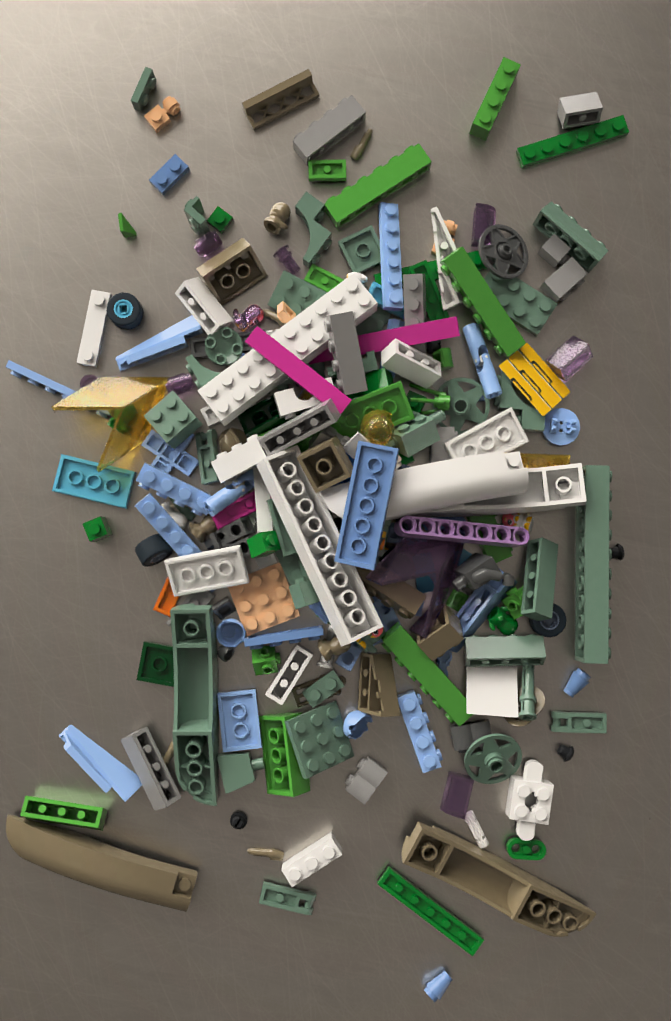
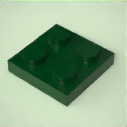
M144 641L136 680L174 687L173 646Z

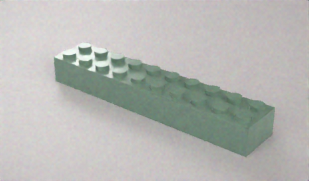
M585 465L582 467L587 502L585 505L576 506L575 660L582 663L608 664V659L611 658V648L609 647L611 628L609 627V619H611L612 615L611 608H609V600L612 596L611 588H609V580L612 577V571L609 568V560L612 558V551L609 549V541L612 539V530L609 529V521L612 520V511L609 510V502L612 500V491L610 490L612 471H610V466Z

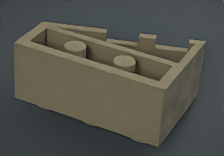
M361 652L358 694L359 711L379 717L400 716L391 654Z

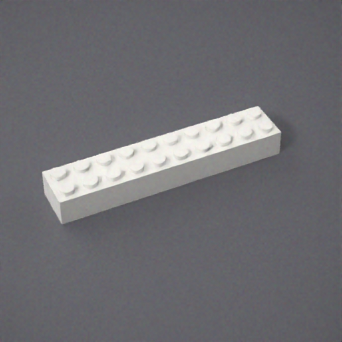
M353 273L270 336L307 364L328 348L330 337L329 332L326 333L324 328L325 316L353 311L355 326H358L377 311L378 302ZM252 349L197 391L223 426H226L289 377Z
M298 445L263 458L256 466L340 645L344 646L382 628L383 624L356 567L334 562L339 531L321 498L320 492L315 493L298 462L297 457L301 454Z

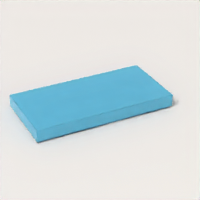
M61 454L52 491L128 509L137 472Z

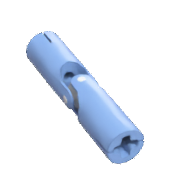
M477 323L468 324L462 330L485 397L487 399L495 398L502 394V389L480 326Z
M253 469L247 471L230 485H227L204 501L203 506L211 516H215L240 496L254 488Z

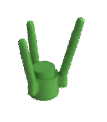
M413 383L409 384L410 387L437 395L435 399L410 398V401L432 403L434 408H438L422 411L421 414H433L439 409L444 413L445 410L449 411L451 396L446 395V392L426 389Z

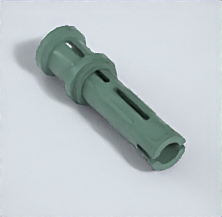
M535 665L522 666V695L519 697L521 712L518 714V717L522 720L532 721L537 718L535 714L537 698L534 696Z

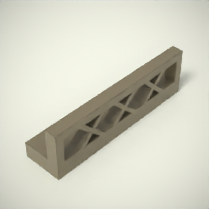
M307 69L242 102V105L253 130H256L319 98V93L312 81V74ZM310 86L313 94L309 96L301 95L302 90ZM289 96L296 98L295 103L292 105L285 103L286 98ZM273 104L280 106L279 111L276 113L268 112L269 107ZM256 113L263 114V119L255 123L252 115Z

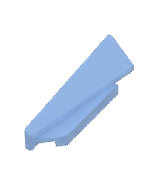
M193 315L187 317L117 356L116 362L120 372L189 347L186 339L203 334L202 327Z
M503 579L500 581L490 580L472 593L456 614L460 619L464 640L465 637H469L476 632L487 619L491 610L501 603V600L507 596L506 592L514 586H504ZM514 579L515 586L518 583V581ZM464 640L458 646L452 647L449 650L457 653L464 646Z
M69 725L59 735L65 742V751L105 793L113 787L126 802L142 786L137 774L73 725Z

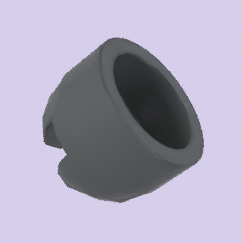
M222 645L219 647L217 655L222 661L227 662L233 657L234 649Z

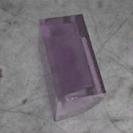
M476 203L472 247H478L481 234L488 227L495 225L496 209L491 205ZM489 233L485 237L484 246L491 244Z
M573 335L548 357L546 362L552 371L566 382L593 358V354L589 344Z
M449 771L440 810L454 817L465 819L474 784L473 778Z

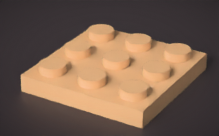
M280 562L248 574L250 579L248 584L228 587L240 621L245 628L246 637L301 616L299 610L295 609L289 590V583Z

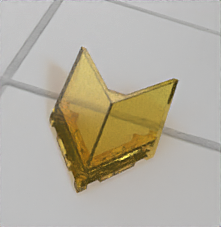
M100 377L51 408L54 413L58 410H108L115 423L96 469L99 473L143 443L152 427L144 415L162 400L171 377Z

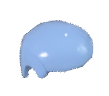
M225 619L217 626L216 638L223 646L235 648L244 642L246 631L243 624L237 619Z
M359 710L350 712L344 720V734L349 739L354 740L361 737L364 731H368L367 723L373 722L371 715Z

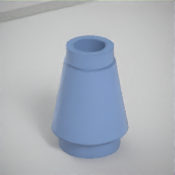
M580 668L576 671L574 670L565 686L564 692L574 697V695L590 683L591 677Z
M444 970L426 984L427 986L424 991L436 1002L442 998L453 979Z

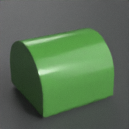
M441 348L432 353L433 358L441 362V371L454 367L450 348Z

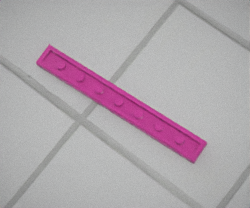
M457 316L357 336L360 352L363 355L373 350L374 352L382 351L395 338L410 346L460 336ZM327 348L311 360L309 365L334 360L333 353H330L329 348Z

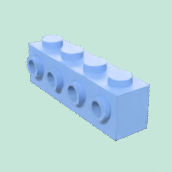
M146 462L144 463L136 479L139 482V487L148 491L152 488L157 491L156 495L164 499L170 497L174 499L173 503L183 508L187 505L192 508L191 512L199 516L208 514L203 506V502L213 495Z
M413 689L397 694L399 708L422 772L426 773L442 767L440 763L443 760L439 749H435L433 742H436L433 730L429 731L427 723H430L426 711L422 713L420 707L423 704L420 694H416Z

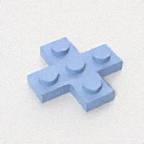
M153 430L150 431L141 446L157 455L151 465L168 474L175 467L190 477L199 464L198 459L185 451L195 436L193 433L175 449L169 446Z

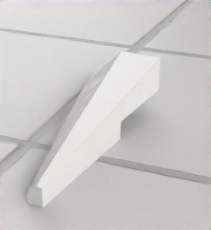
M436 206L431 209L442 309L445 311L463 304V297L460 292L457 293L451 285L452 280L449 276L446 277L440 268L442 266L440 261L457 248Z

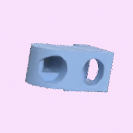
M354 641L351 643L350 649L339 655L334 663L350 672L362 649Z

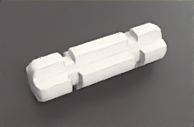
M472 810L465 812L463 816L479 848L487 847L489 842L486 836H484L485 834Z

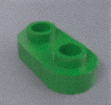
M513 837L506 844V850L513 859L541 860L546 855V846L537 838L525 841L520 837ZM518 844V849L513 850V845ZM537 845L538 849L536 851H532V847Z

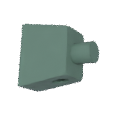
M250 751L219 753L217 756L226 794L256 780L255 771L265 769L263 757L252 760Z

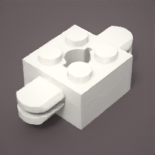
M534 759L526 761L523 776L511 775L505 814L509 819L517 820L515 831L525 841L534 838L536 823L549 825L554 785L549 780L543 779V765Z

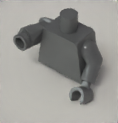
M475 552L454 570L455 576L458 578L451 582V585L457 592L462 590L469 596L490 580L500 581L503 579L504 586H514V576L509 573L502 574L493 557Z

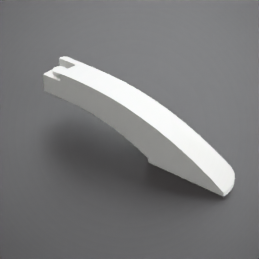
M501 451L395 470L385 521L469 502L524 494L529 484L528 469L523 466L520 451L511 453ZM350 482L320 491L321 498L326 507L342 519Z
M582 463L528 468L529 484L524 494L469 502L410 516L431 518L502 515L565 509V507L585 505L587 501Z

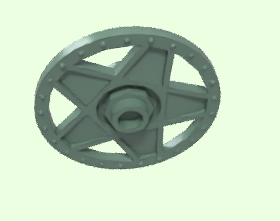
M454 378L445 382L437 390L442 392L448 386V395L451 396L450 409L449 411L445 410V415H450V427H454V431H457L458 435L467 431H460L466 419L478 423L477 425L486 421L490 410V401L485 397L483 388L478 382L469 378ZM457 382H468L476 387L464 392ZM482 395L486 403L485 414L476 406ZM443 422L439 423L441 427H447Z
M498 733L485 735L470 745L464 757V766L468 775L479 783H499L510 778L518 770L522 761V751L516 740L508 735ZM495 739L506 740L510 743L498 746ZM483 743L482 751L473 753L475 748ZM517 752V758L513 766L508 759ZM469 765L480 767L478 776L471 771ZM497 773H503V774H504V775H501V776L496 777V778H491L493 774H497Z

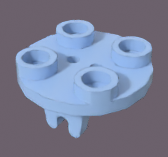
M557 408L546 414L545 428L542 433L547 442L557 446L568 445L579 435L580 423L576 414L565 408Z

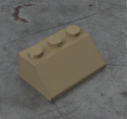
M241 238L196 268L210 292L221 305H224L268 276L253 248L244 238Z

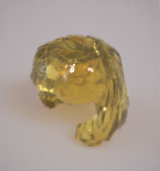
M380 409L369 412L361 421L360 433L373 444L387 445L393 440L395 435L394 424L391 421L392 414Z

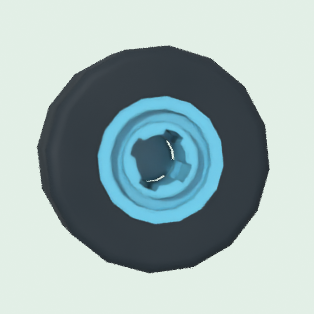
M121 292L115 294L107 304L106 311L109 319L120 329H133L143 319V307L137 298L130 293Z

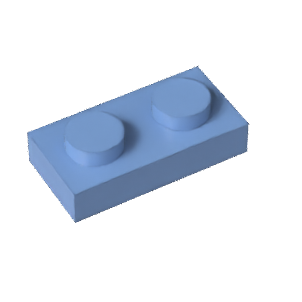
M174 154L149 181L164 195L190 169L188 165Z

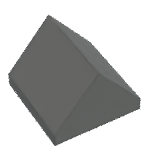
M229 596L212 605L213 612L220 620L236 611Z

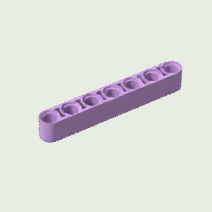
M404 516L394 524V531L398 536L512 548L526 544L530 538L528 530L522 527ZM402 522L407 523L408 531L403 529ZM421 524L426 525L427 533L422 531ZM441 526L445 527L446 535L441 532ZM460 528H462L465 531V536H462L460 534ZM478 530L483 532V538L478 535ZM497 532L501 534V540L497 537ZM515 534L519 535L520 541L516 540Z

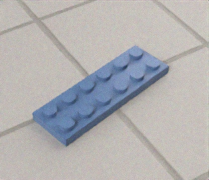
M358 441L334 562L375 570L400 449Z

